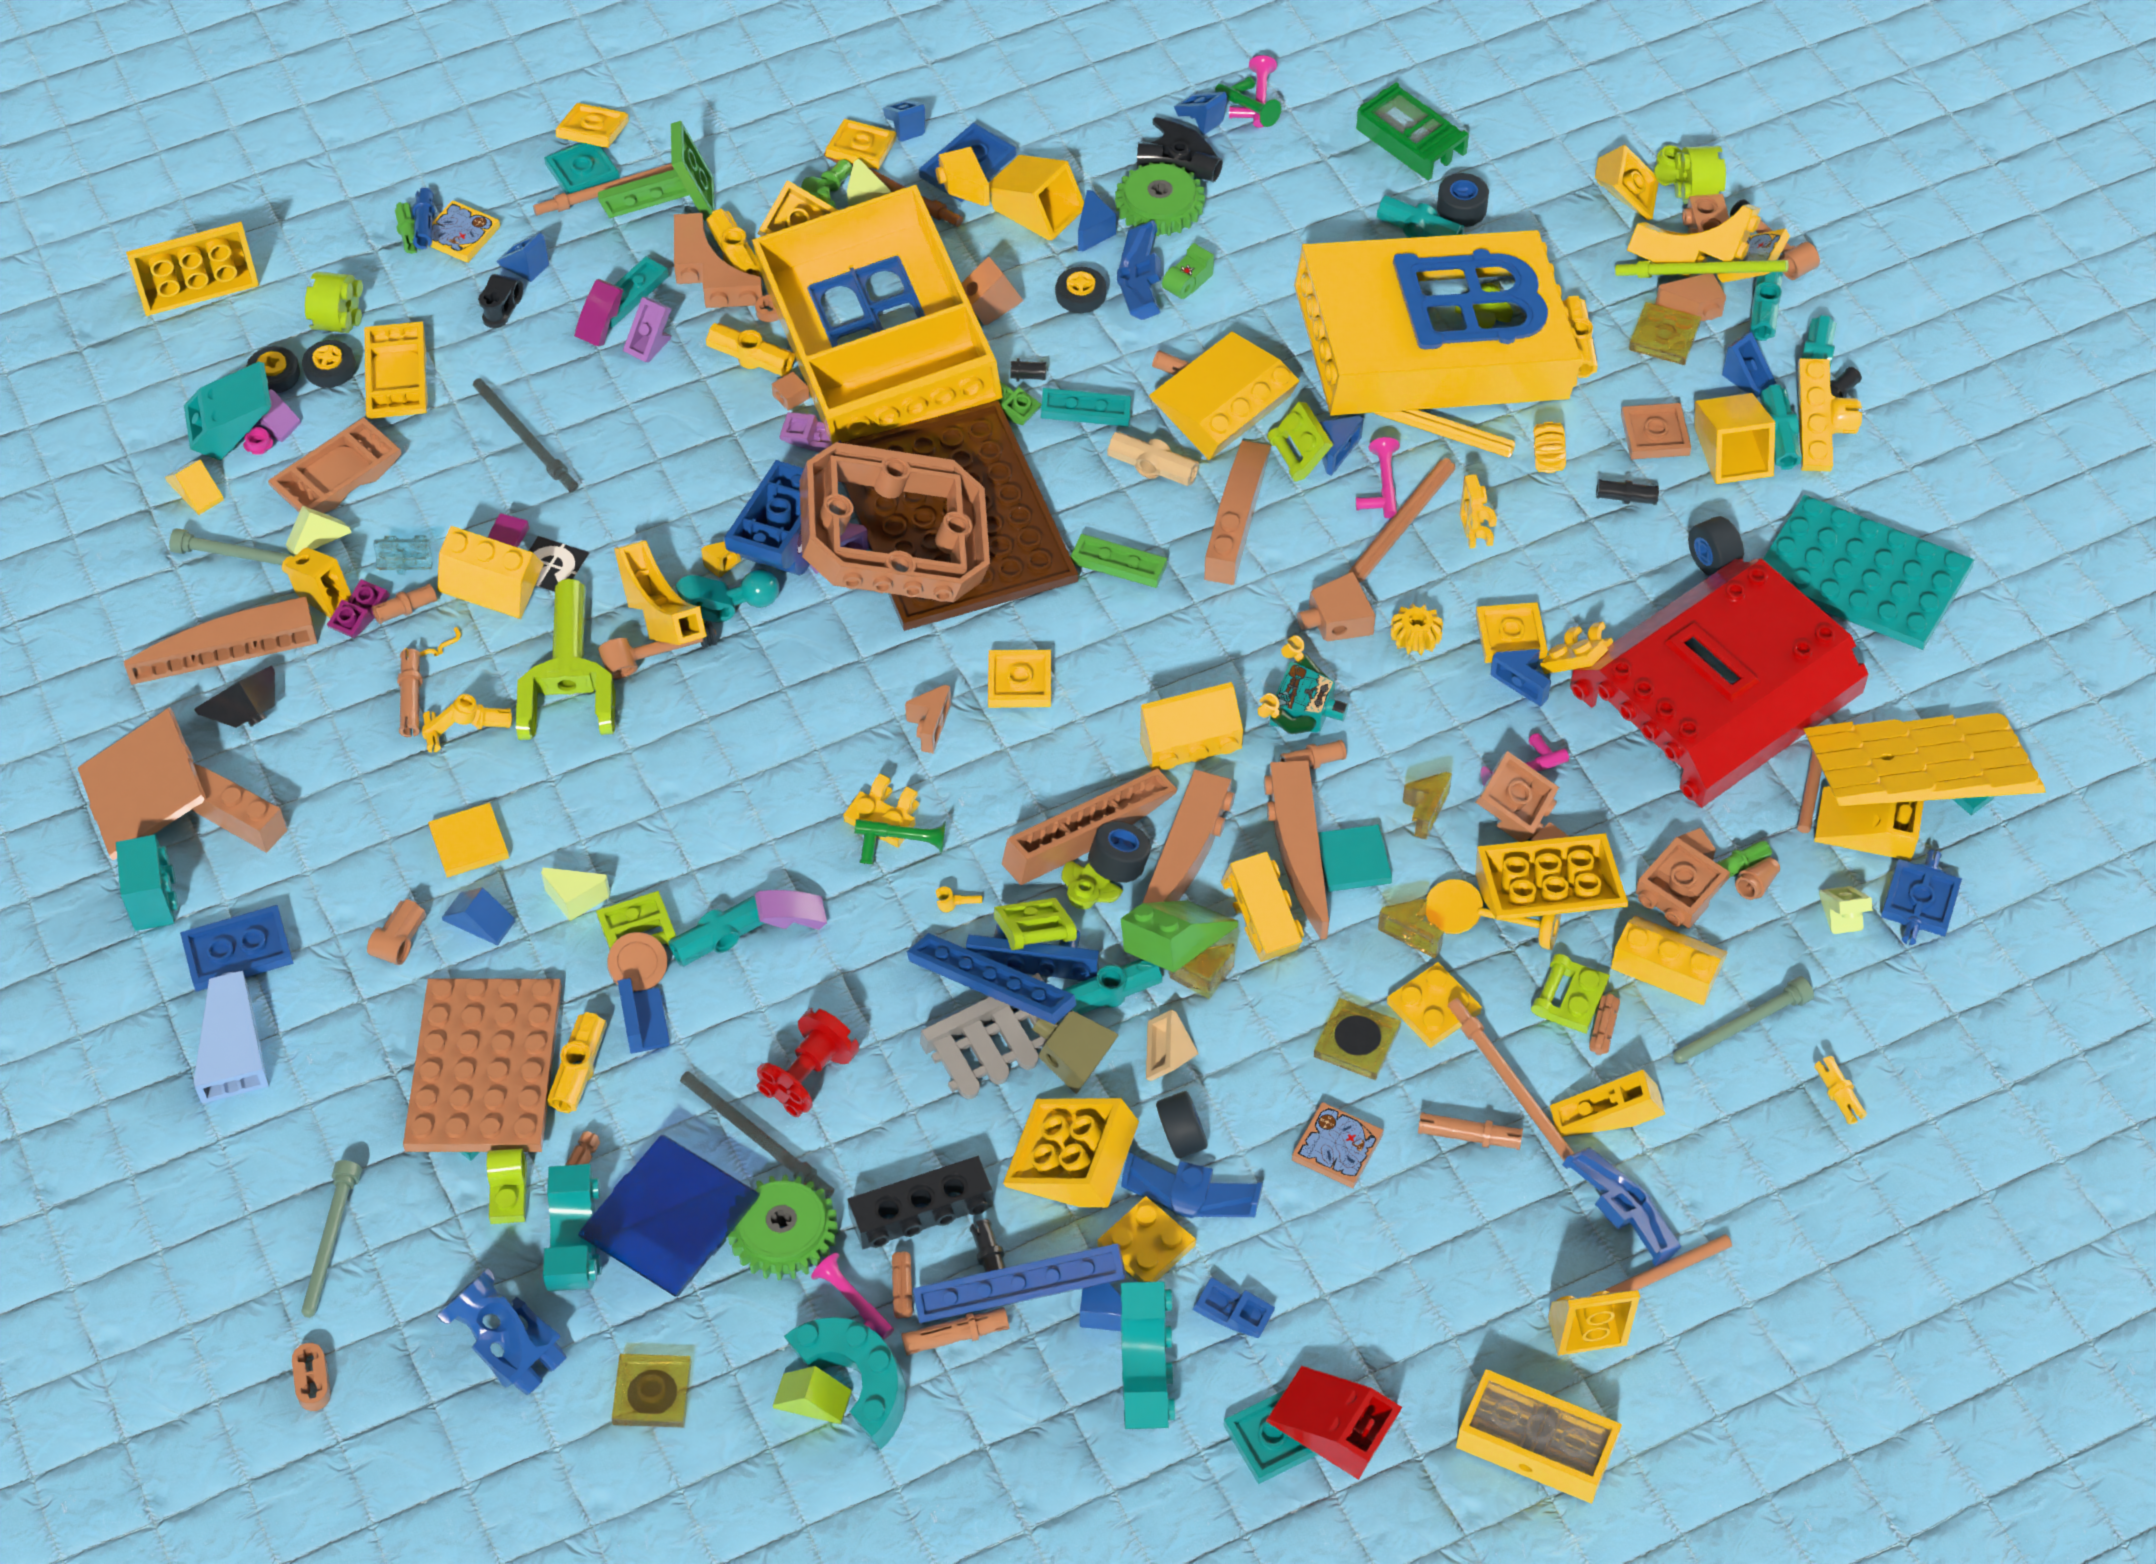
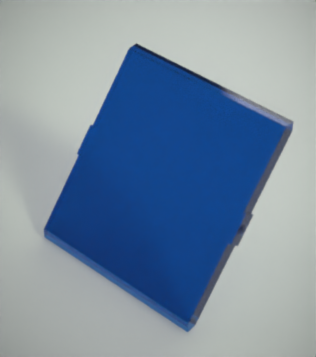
M663 1134L659 1136L632 1170L623 1176L613 1188V1192L582 1227L578 1236L674 1297H678L710 1257L714 1256L726 1242L728 1235L755 1204L760 1193Z

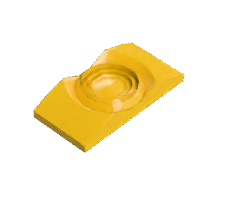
M423 321L364 327L367 419L427 413V357Z

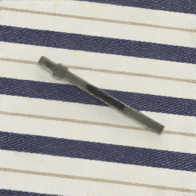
M481 378L474 380L473 387L546 466L547 473L554 480H559L569 492H574L578 488V483L570 476L568 468L560 459H555Z
M687 1071L681 1076V1083L794 1173V1179L800 1176L803 1185L810 1181L814 1182L815 1191L822 1188L825 1192V1199L833 1195L835 1189L819 1177L817 1170L809 1163H802L691 1072Z

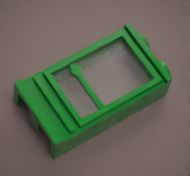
M1397 82L1387 89H1383L1376 97L1363 103L1358 108L1356 129L1428 181L1432 179L1434 162L1441 158L1440 162L1444 166H1448L1452 161L1453 150L1462 156L1467 154L1469 133L1465 130L1460 131L1456 126H1453L1449 121L1400 88Z

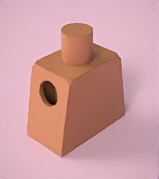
M989 256L961 283L975 315L983 325L990 324L1024 301Z
M1353 572L1313 589L1310 592L1309 609L1297 613V620L1301 630L1317 626L1323 639L1326 641L1374 634L1376 615Z

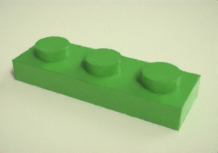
M1084 534L1080 535L1071 554L1074 565L1154 588L1158 587L1167 567V558Z

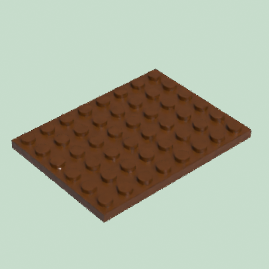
M998 400L842 442L954 460L985 488L990 565L982 582L955 602H941L933 599L888 593L904 631L1078 582V572ZM842 482L847 497L853 504V511L859 525H863L867 529V541L870 551L887 554L893 551H903L915 558L951 563L950 554L941 551L935 543L938 529L944 516L948 513L947 498L904 491L899 497L885 498L878 494L874 487Z

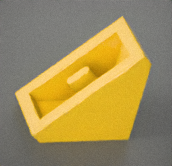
M201 460L191 461L165 476L166 481L198 515L224 501L221 492Z

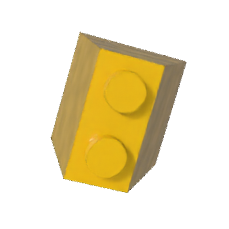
M1018 155L989 182V197L993 209L1047 240L1052 241L1083 210L1084 200L1068 161Z
M1753 393L1695 401V431L1715 484L1774 476L1775 421Z

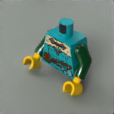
M1296 635L1290 637L1287 640L1288 644L1282 647L1281 653L1285 658L1290 659L1294 657L1295 661H1290L1276 695L1267 693L1260 699L1262 705L1258 708V715L1263 718H1267L1270 715V725L1280 727L1291 735L1305 732H1320L1326 717L1344 721L1349 704L1334 699L1335 682L1313 662L1307 653H1302L1304 649L1303 640Z

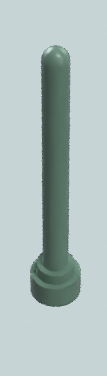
M178 528L173 529L169 541L170 551L180 554L198 550L282 565L288 556L294 557L291 554L195 538L188 530Z
M1803 976L1789 981L1787 987L1784 988V992L1675 1051L1673 1054L1674 1061L1683 1063L1789 1004L1802 1006L1813 1000L1814 992L1810 983Z
M339 1160L335 1162L332 1172L333 1184L336 1188L302 1306V1314L307 1318L313 1317L316 1313L349 1190L354 1188V1185L359 1183L362 1167L351 1161Z

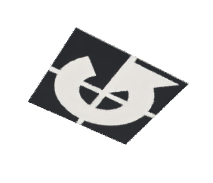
M538 536L529 549V552L534 553L544 563L535 585L555 592V586L558 582L575 577L589 552Z

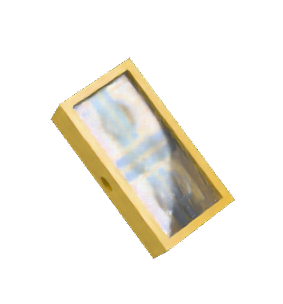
M1485 1369L1459 1429L1456 1448L1592 1504L1617 1444L1622 1424Z

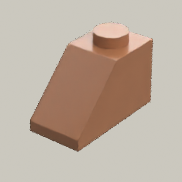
M1702 274L1659 285L1655 306L1661 311L1697 323L1721 317L1726 295L1714 274Z

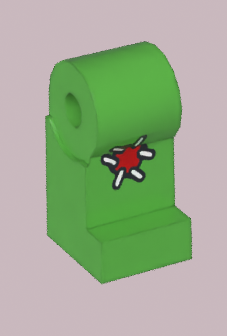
M1193 243L1187 249V255L1176 266H1172L1166 272L1162 280V288L1180 299L1187 298L1213 275L1214 255Z

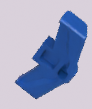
M1153 220L1128 230L1119 269L1117 270V284L1121 288L1129 313L1140 320H1145L1160 313L1151 288L1152 284L1161 281V260L1156 253L1150 255L1154 235L1158 231L1157 224Z
M1591 1147L1569 1155L1565 1159L1562 1166L1566 1169L1572 1168L1603 1193L1595 1205L1617 1229L1628 1224L1632 1225L1653 1257L1652 1263L1654 1266L1668 1261L1681 1248L1680 1243L1652 1203L1651 1197L1640 1185L1635 1184Z
M1129 1151L1123 1171L1121 1187L1142 1197L1147 1196L1152 1202L1173 1211L1175 1215L1191 1219L1194 1217H1255L1263 1189V1182H1257V1184L1211 1183L1213 1176L1212 1168L1182 1161L1179 1162L1175 1175L1135 1156L1134 1153Z

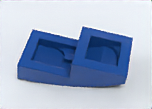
M1211 1277L1192 1310L1227 1328L1259 1338L1275 1307L1247 1290H1244L1241 1295Z

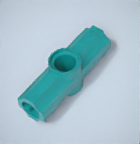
M1385 195L1377 210L1376 218L1403 228V232L1408 238L1463 235L1464 226L1439 217L1436 210L1425 203H1420L1414 207Z
M1770 272L1767 275L1756 276L1750 332H1752L1756 340L1766 341L1769 338L1775 337L1778 309L1782 294L1783 272Z
M1820 315L1817 318H1812L1802 359H1830L1831 367L1835 349L1833 340L1837 323L1830 316Z
M1770 385L1767 389L1761 391L1760 399L1762 406L1775 421L1774 462L1775 465L1781 467V470H1789L1801 464L1802 460L1798 441V416L1791 411L1787 389H1783L1781 385Z
M751 896L725 911L714 909L707 912L700 918L697 926L669 940V948L677 963L684 967L712 951L717 953L726 952L737 944L740 936L764 924L759 920L755 896Z
M1138 959L1121 967L1115 965L1104 966L1098 971L1097 976L1062 990L1074 994L1077 1005L1071 1011L1081 1015L1102 1006L1108 1008L1118 1007L1124 1002L1125 997L1162 983V974L1159 966L1143 959ZM1113 985V986H1116V987L1110 988V987H1106V986Z

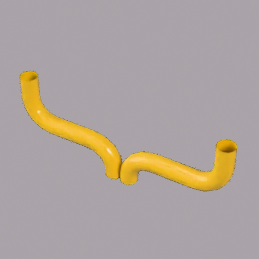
M458 627L454 628L455 638L441 643L437 650L426 649L421 651L420 657L429 653H433L435 656L441 655L444 647L460 639L461 633ZM405 648L404 650L407 651V657H408V654H409L408 648Z

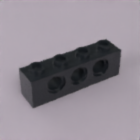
M975 1156L848 1198L847 1201L849 1216L863 1250L869 1247H882L890 1240L902 1236H915L923 1229L935 1225H948L956 1218L968 1214H981L993 1206V1192L980 1158ZM952 1192L961 1193V1195L957 1197L948 1196V1194ZM919 1203L928 1204V1206L924 1208L915 1207V1205ZM885 1214L896 1215L891 1219H885L882 1217Z

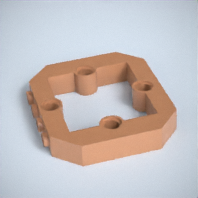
M835 442L806 462L799 480L802 557L833 586L933 599L941 602H955L982 582L990 565L985 488L954 460ZM838 482L874 487L876 492L885 498L899 497L903 491L947 498L948 513L944 516L938 529L935 543L941 551L950 554L951 563L915 558L903 551H893L887 554L840 547V536L847 528L854 507L847 497L838 494Z

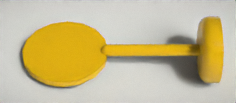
M1449 879L1440 882L1430 890L1425 899L1424 911L1428 922L1436 930L1446 934H1459L1470 930L1478 923L1481 916L1495 919L1490 909L1483 908V901L1479 891L1472 884L1463 880ZM1561 914L1543 915L1541 920L1524 917L1502 921L1539 928V945L1543 949L1552 950L1558 935Z

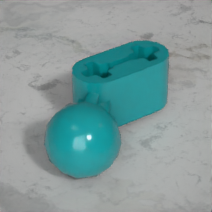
M758 569L746 574L741 581V586L729 589L728 585L722 581L697 575H688L677 582L676 590L678 596L685 602L700 606L703 620L725 622L734 616L735 605L747 602L751 606L761 608L774 603L779 595V582L771 572Z

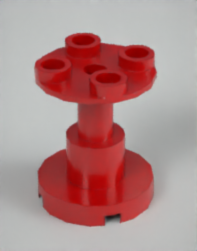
M808 1008L798 1020V1028L805 1039L795 1049L797 1058L786 1071L770 1063H761L757 1068V1076L760 1080L756 1085L758 1090L768 1098L775 1097L780 1103L784 1104L785 1110L794 1117H800L802 1113H807L813 1107L809 1093L801 1084L812 1070L820 1072L830 1060L839 1064H849L859 1052V1043L856 1038L851 1043L847 1037L851 1033L848 1027L838 1018L822 1009H818L814 1013L813 1008Z

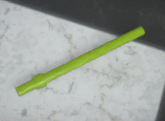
M1788 260L1690 263L1638 261L1637 264H1616L1615 266L1616 276L1637 275L1638 278L1675 274L1788 272Z

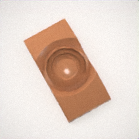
M363 417L269 479L268 483L298 512H300L302 506L325 513L336 509L344 498L360 485L376 482L400 457L401 449Z

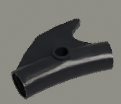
M1154 117L1152 124L1163 133V137L1151 143L1138 142L1137 168L1140 165L1144 167L1149 165V163L1160 164L1164 162V164L1169 165L1175 164L1178 168L1184 167L1185 172H1193L1194 177L1213 183L1216 182L1221 173L1223 159L1215 154L1197 131L1181 124Z

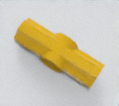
M722 208L713 211L710 217L707 218V226L722 250L723 260L735 269L760 276L757 258L747 243L745 231L737 226L729 211H724Z
M1568 296L1562 302L1568 308V320L1570 326L1575 329L1577 347L1583 352V365L1579 367L1577 376L1578 378H1587L1592 373L1597 372L1598 368L1592 339L1593 325L1588 318L1585 300L1580 299L1579 296Z
M714 323L710 327L706 338V345L708 347L738 358L740 365L744 368L755 369L760 367L780 376H786L792 370L795 360L794 353L763 341L761 334L757 331L745 330L740 332L723 324Z
M585 1012L582 1015H578L570 1039L561 1050V1063L547 1099L548 1105L555 1108L558 1112L569 1114L577 1110L585 1085L594 1074L593 1063L607 1027L606 1020L600 1018L597 1014ZM576 1061H582L579 1064H572Z

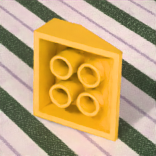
M1122 1098L1035 1099L1003 1184L1007 1188L1076 1207L1108 1208L1139 1121Z

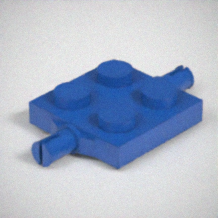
M1929 850L1925 864H1913L1898 859L1881 918L1906 926L1902 941L1907 944L1909 935L1912 934L1909 945H1914L1919 930L1944 937L1947 933L1962 878L1946 874L1938 869L1942 856L1939 851L1936 852L1935 858L1932 860L1935 850Z

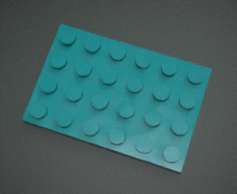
M1807 495L1802 497L1763 558L1766 563L1824 612L1921 650H1924L1974 564L1973 558Z

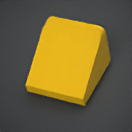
M725 541L701 548L704 567L719 578L741 561L739 554L727 551Z

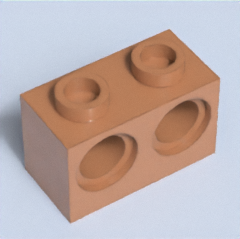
M1723 194L1689 196L1687 208H1683L1682 212L1683 224L1688 225V233L1704 232L1730 219Z

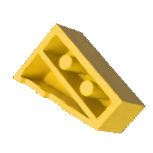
M1267 851L1230 863L1221 880L1224 890L1231 888L1237 900L1232 906L1236 914L1242 913L1247 925L1244 930L1260 962L1297 951L1302 943V938H1304L1300 922L1294 920L1290 908H1292L1290 896L1287 890H1282L1278 881L1280 878L1278 865L1275 860H1270Z

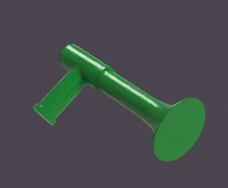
M1247 77L1231 87L1221 83L1216 86L1215 92H1225L1228 101L1260 115V122L1264 127L1274 125L1279 119L1281 104L1278 100L1271 99L1264 104L1242 94V92L1255 87V82L1251 77Z
M856 819L854 834L864 835L859 863L874 865L873 857L876 836L927 842L937 847L941 854L946 821L937 828L920 829Z

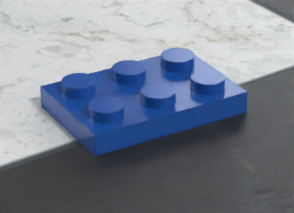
M972 123L919 168V177L948 194L944 183L939 184L936 176V167H939V154L971 147L986 179L989 180L1016 156V147ZM950 195L955 199L959 200L960 202L964 201V199Z
M278 905L180 932L192 983L196 992L208 989L210 978L218 977L227 972L234 973L243 970L246 978L294 964Z

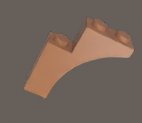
M703 213L674 214V268L676 283H703L706 308L755 306L756 301L763 297L761 277L735 269L717 256L705 237Z

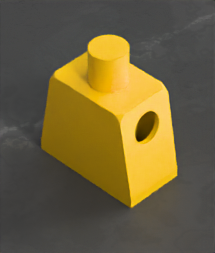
M307 547L294 557L288 556L282 563V571L288 575L299 598L306 597L308 604L327 617H332L341 600H349L351 596L350 590L338 561L334 557Z

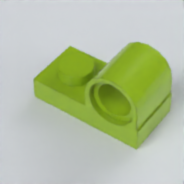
M524 1150L487 1151V1177L490 1185V1224L525 1222L527 1160Z

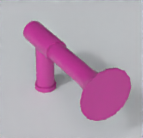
M1259 55L1249 61V68L1257 75L1256 101L1265 104L1267 102L1268 74L1276 70L1277 62L1272 57ZM1229 107V119L1253 118V125L1255 127H1264L1260 122V115L1246 107Z
M1383 437L1375 439L1369 444V451L1376 454L1380 461L1382 497H1356V511H1359V509L1383 508L1384 517L1389 519L1393 518L1397 513L1391 465L1392 454L1400 447L1396 439Z
M1539 733L1530 736L1528 742L1536 749L1540 757L1525 764L1535 771L1541 772L1569 761V754L1565 748L1553 752ZM1486 766L1481 768L1483 786H1485L1493 772Z
M833 1253L814 1269L811 1278L813 1280L818 1278L825 1279L834 1285L866 1321L864 1325L875 1331L883 1340L889 1337L894 1328L843 1276L837 1263L839 1254Z

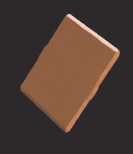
M170 707L77 767L90 801L89 806L94 820L97 821L112 861L117 858L116 842L153 835L207 799L195 770L194 760L189 747L185 744L174 712Z

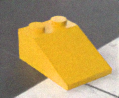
M787 180L757 234L760 236L771 234L839 210Z
M1598 1291L1586 1297L1564 1296L1556 1301H1552L1548 1320L1557 1355L1626 1346L1640 1299L1639 1291L1613 1293Z

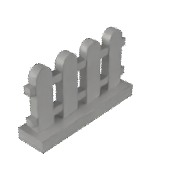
M1039 973L1031 976L1043 981ZM988 997L921 1030L920 1045L926 1054L935 1050L931 1058L935 1064L941 1061L952 1081L948 1082L951 1092L958 1090L962 1097L973 1099L979 1093L980 1084L978 1079L987 1075L994 1084H1003L1009 1076L1007 1065L1014 1061H1017L1019 1066L1026 1070L1036 1067L1039 1057L1036 1050L1044 1047L1047 1040L1040 1036L1030 1041L1019 1022L1029 1018L1034 1026L1039 1018L1022 1010L1013 1013L1017 1008ZM991 1022H994L993 1024H991V1025H989V1026H987V1027H984L985 1025H987V1024H989V1023H991ZM999 1032L1010 1049V1052L1002 1056L991 1039V1036ZM962 1036L965 1037L957 1042L954 1041ZM971 1047L981 1064L980 1067L971 1070L961 1051Z

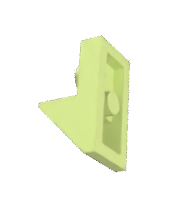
M1852 886L1819 890L1821 903L1832 933L1839 934L1863 930V912L1872 911L1871 897Z

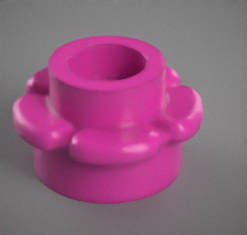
M255 427L245 434L243 446L247 452L261 455L273 446V439H271V435L264 428Z

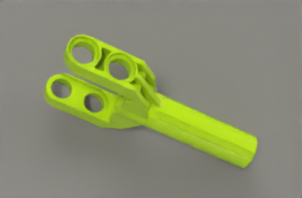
M561 580L555 586L552 659L534 666L518 679L516 705L518 740H532L536 734L538 693H544V695H571L575 693H589L596 690L595 714L598 717L600 734L609 735L615 732L616 690L612 674L597 662L583 658L586 587L578 580Z

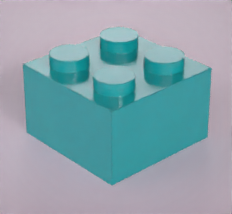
M156 835L116 842L120 894L134 930L140 931L175 924L173 911L179 910L176 892L172 891L171 884L176 883L173 865H169L166 847H160Z

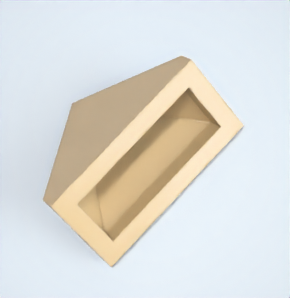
M1171 1009L1148 1021L1147 1080L1152 1081L1177 1069L1199 1054L1177 1012Z

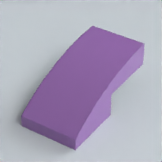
M787 412L779 436L782 441L816 452H821L832 445L823 422H818L815 415Z
M788 890L758 891L755 894L760 922L787 929L793 922L820 930L827 924L822 896Z

